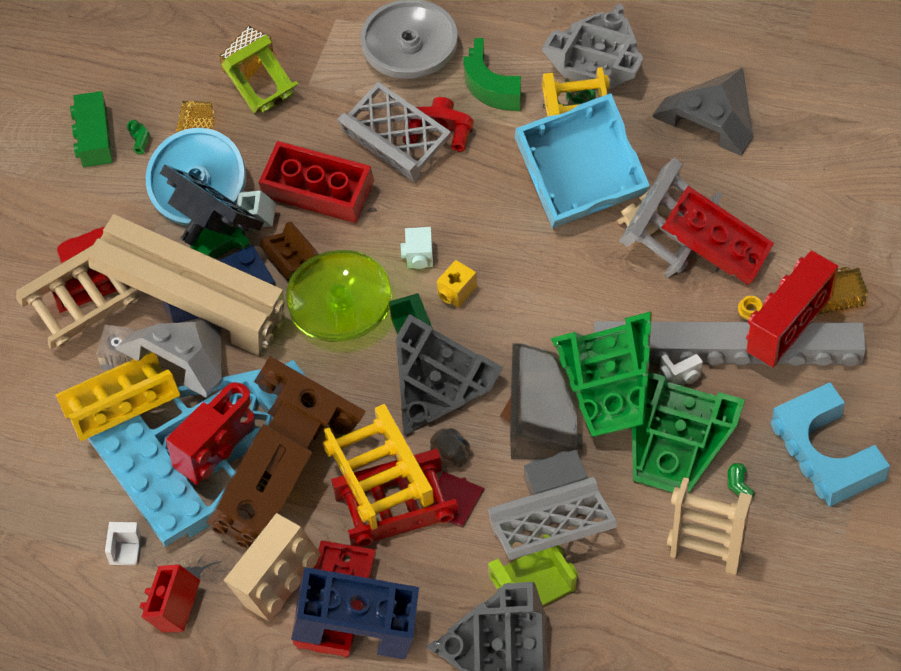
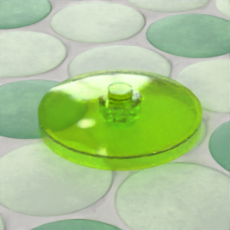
M351 250L328 251L310 258L294 272L286 291L289 314L296 326L307 335L328 342L350 341L368 334L386 317L389 311V302L392 300L390 280L384 268L370 256Z

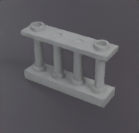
M673 158L662 167L619 240L626 247L635 241L637 243L642 242L670 264L664 273V276L667 278L676 272L680 274L688 264L686 258L691 251L689 247L678 241L676 235H672L661 228L665 219L659 216L656 210L658 205L661 204L672 210L676 204V201L667 192L669 186H674L681 192L687 186H690L680 178L678 171L683 163L676 158ZM717 192L709 200L720 206L718 202L723 194ZM653 223L678 242L681 246L677 253H672L647 234L646 225Z

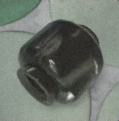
M443 428L432 436L430 450L438 449L441 465L444 468H460L466 464L469 459L470 444L456 429Z

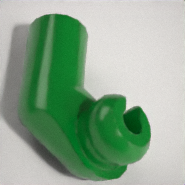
M130 120L127 124V130L136 140L133 151L140 155L144 154L150 138V132L142 123H139L137 120Z
M742 463L732 464L727 471L728 488L738 496H740V493L752 495L753 499L756 492L744 483L745 473L747 472L746 466Z

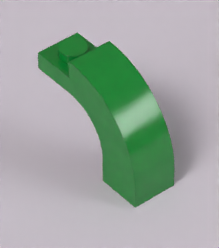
M474 38V48H469V56H463L464 79L467 88L477 100L485 105L501 110L520 111L521 76H505L490 71L484 64V38Z

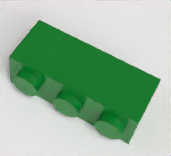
M103 91L73 95L74 105L70 106L72 120L76 121V124L72 125L73 137L78 141V143L73 144L75 157L81 159L83 167L113 163L107 106Z

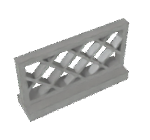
M377 82L348 115L343 112L337 119L345 134L414 183L421 176L419 171L452 136L448 129L380 82ZM380 91L386 95V102L373 104V98ZM402 106L404 107L405 114L391 116V107ZM387 108V117L374 119V110ZM370 110V120L359 121L356 119L360 112ZM418 118L422 120L423 127L409 129V120ZM405 120V130L392 131V122ZM388 123V132L379 134L375 132V125ZM438 131L442 134L436 141L428 142L427 132ZM423 133L424 142L410 144V135ZM406 136V145H393V137ZM424 149V155L418 162L411 157V150Z
M594 477L488 508L492 532L495 537H498L509 560L617 527V521L598 491V485ZM577 514L587 515L585 520L575 518ZM596 517L607 519L601 522H593ZM551 522L560 523L558 528L549 526ZM569 525L578 527V529L571 531L566 530ZM524 530L533 531L531 536L523 535L522 533ZM542 533L552 535L545 539L539 538ZM515 542L524 543L522 546L511 548Z

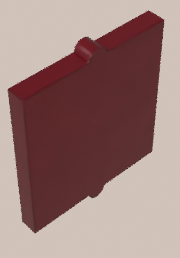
M443 471L438 481L445 501L456 499L458 515L454 516L449 523L463 528L481 497L484 488L467 481L465 477L459 478Z

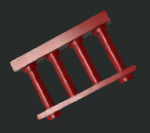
M438 449L414 455L433 490L435 505L419 509L416 500L411 498L405 501L408 513L392 517L390 508L380 512L381 521H377L378 528L372 530L369 524L365 525V522L361 520L357 510L359 504L344 476L331 479L336 502L346 500L355 527L348 530L350 545L365 547L374 541L432 524L450 522L454 516L458 515L456 499L445 501L436 475L437 472L442 471L441 457ZM391 461L353 473L358 482L395 467L398 461ZM400 476L364 493H373L376 502L386 498L383 488L397 484L402 491L408 488L410 482L407 477L402 478Z

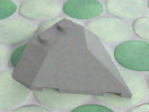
M622 3L614 6L613 11L607 13L602 11L571 24L570 29L563 32L560 30L551 32L542 47V52L564 77L577 81L596 79L597 68L603 67L604 75L609 77V89L635 78L643 63V57L638 52L637 42L629 21L624 16Z
M197 319L182 323L155 324L132 332L117 345L118 351L137 361H140L152 351L186 369L184 386L204 397H207L221 384V327L207 320Z

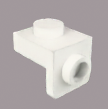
M665 354L660 358L658 371L661 376L666 377L667 382L682 386L686 383L692 384L701 377L703 362L696 354L673 365Z

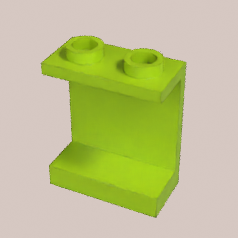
M547 534L543 535V539L550 537ZM560 545L525 555L505 566L501 564L498 558L488 563L489 578L497 590L507 583L535 582L543 607L576 591L578 573L571 562L567 563L564 559V552Z

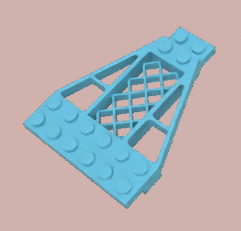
M294 360L285 364L306 376ZM261 369L222 377L221 384L213 391L224 389L232 382L244 384L250 391L252 402L250 410L253 411L255 419L266 420L265 425L267 426L272 418L267 413L277 395L262 391L258 384L254 383ZM185 386L177 387L180 396L172 399L182 414L157 429H150L141 416L138 415L88 438L164 547L186 534L191 538L209 527L210 525L206 522L223 493L222 491L211 506H206L192 487L195 483L172 466L166 438L201 404L199 403L192 408H187L180 398L199 394ZM221 391L207 398L204 402L209 404ZM239 393L233 394L230 397V402L235 404L243 395ZM257 403L264 410V412L255 411ZM253 427L233 448L231 455L215 467L213 473L224 468L228 475L232 477L235 471L229 464L245 454L261 427Z

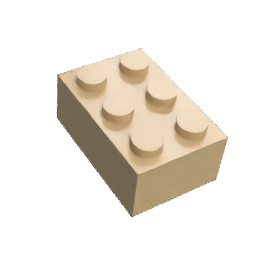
M276 513L227 575L224 582L247 609L270 622L282 609L283 604L292 592L299 587L304 568H313L321 553L302 527Z

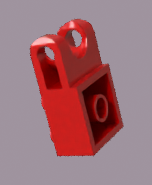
M238 382L230 383L209 404L203 401L166 438L173 468L196 485L203 479L210 477L215 467L231 455L233 448L254 427V413L248 408L251 404V396L247 386ZM239 393L243 395L235 404L230 402V397L233 394ZM242 416L247 418L245 422H241Z

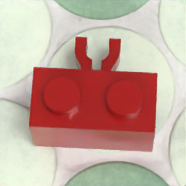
M180 564L158 566L152 587L145 588L144 591L148 595L147 602H141L139 606L143 610L141 618L163 633L184 632L201 580Z

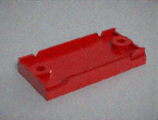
M687 186L661 227L670 234L676 235L678 241L729 275H736V278L747 285L754 280L774 245V242L690 186ZM749 259H752L754 264L750 263Z
M320 541L318 551L321 553V556L313 567L314 569L371 579L376 550ZM349 557L350 561L345 562L343 559ZM359 600L350 602L353 609L363 610V602ZM324 629L321 641L327 640L328 642H320V645L293 640V645L297 649H307L347 658L348 655L350 656L356 634Z

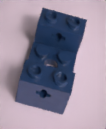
M305 567L299 587L291 640L320 645L324 629L379 638L377 655L405 660L413 640L419 587ZM359 600L364 603L365 609L355 610L351 607L350 602Z

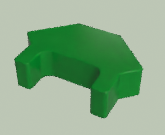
M238 226L232 237L204 228L195 243L196 245H190L191 249L217 259L234 248L241 251L250 247V241L245 237V230Z

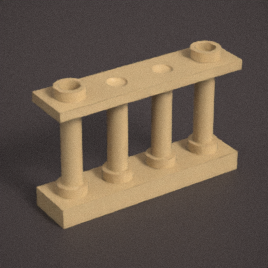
M93 246L16 290V299L21 307L28 304L30 306L33 305L53 334L48 337L50 349L56 346L58 348L64 347L72 340L71 337L124 305L125 307H130L139 300L140 290L134 287L129 289L125 283L108 276L120 295L106 302L87 274V269L90 268L87 254ZM73 277L80 281L98 307L85 316L64 287L65 282ZM49 291L56 292L75 320V322L61 329L42 301L43 295Z
M683 477L680 488H674L671 504L675 505L673 529L670 530L667 545L671 546L670 557L676 559L679 546L722 557L723 561H727L725 572L736 575L744 549L752 495L740 493L738 503L732 502V504L719 502L687 493L689 479ZM686 505L728 516V518L690 509ZM687 519L726 530V532L685 522L684 520ZM683 533L723 543L724 546L685 536Z

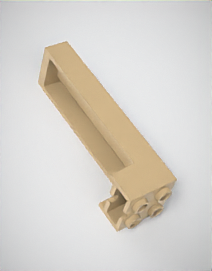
M112 215L103 229L104 234L100 239L96 240L87 254L91 269L229 330L231 344L259 356L263 348L267 349L273 339L271 331H274L276 327L280 328L285 319V313H283L285 306L283 289L120 216Z

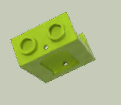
M267 35L228 56L222 63L223 68L253 114L260 110L262 113L270 110L275 106L273 102L280 98L282 101L288 99L295 94L293 90L299 84L297 81L293 83L290 81L271 52L269 46L272 42ZM255 56H258L277 86V92L267 99H262L256 95L238 67Z

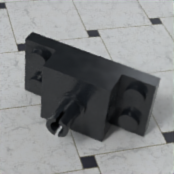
M164 164L160 174L168 179L166 182L168 185L175 188L168 204L191 219L185 232L180 237L182 241L195 246L204 228L231 237L237 226L246 231L249 228L260 231L264 221L195 175Z

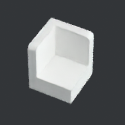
M109 522L105 554L109 565L138 564L141 533L137 522Z

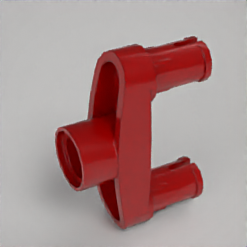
M446 97L434 98L432 106L416 107L449 131H454L451 148L458 152L465 151L468 135L472 132L474 124L471 116L453 110L454 102ZM421 119L409 120V129L423 127ZM419 134L410 135V144L417 143ZM403 136L402 140L406 144V136Z

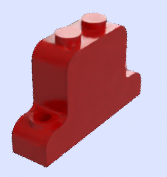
M105 226L62 242L57 247L60 263L66 262L93 246L96 240L100 239L104 234L103 229ZM91 268L87 269L88 276L102 296L117 291L107 275ZM73 277L65 282L64 287L78 306L93 301L78 279ZM52 292L59 313L67 311V308L56 292Z

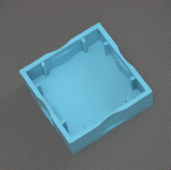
M611 93L580 104L566 113L548 116L516 128L515 140L552 229L641 196L649 189V182L636 152L628 141L625 125Z

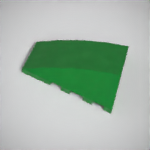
M650 311L625 318L626 324L584 336L577 332H572L551 338L554 347L557 348L560 355L559 360L562 367L566 370L571 381L569 382L570 386L579 400L578 405L592 437L645 425L652 312Z

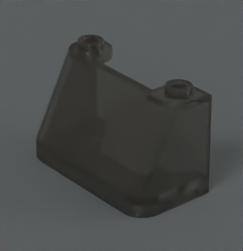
M524 343L512 344L511 459L543 460L563 451L582 450V433H577V396L573 392L568 374L559 360V353Z

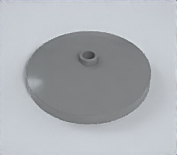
M398 0L383 5L367 18L361 31L362 52L368 63L385 75L402 79L420 78L440 70L452 59L458 44L457 27L450 14L440 6L424 0Z

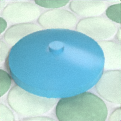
M207 128L186 129L168 137L154 151L146 170V188L153 205L168 220L183 226H188L191 219L168 204L175 188L166 183L168 179L160 174L164 164L195 175L235 203L238 201L239 193L244 192L246 185V166L238 148L225 135Z

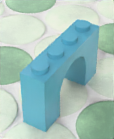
M830 382L775 407L771 420V427L774 433L782 437L788 453L791 456H795L799 462L801 472L806 478H810L814 484L816 494L820 499H824L829 507L887 480L890 465L875 445L852 456L839 459L824 456L812 446L808 436L815 429L842 417L845 402Z

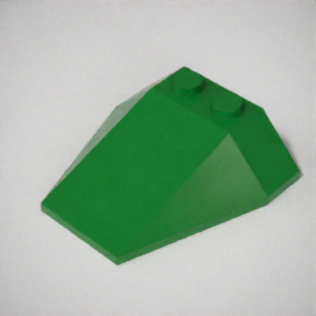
M648 372L645 425L632 428L633 481L673 493L675 487L680 488L684 477L689 479L687 493H690L737 428L745 399L718 392L717 396L667 382L665 376Z

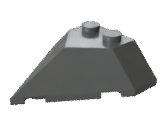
M743 67L665 97L654 112L653 118L674 127L681 117L720 133L719 147L742 156L753 139Z
M410 314L396 337L403 435L405 436L472 399L489 392L503 369L499 364L465 348L433 330V327Z
M535 582L504 584L497 590L495 595L486 602L480 603L450 627L445 635L437 641L434 640L426 648L440 655L461 671H547L546 614Z

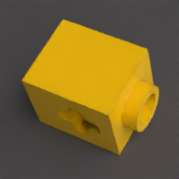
M457 260L437 280V293L440 299L458 308L477 288L476 272Z

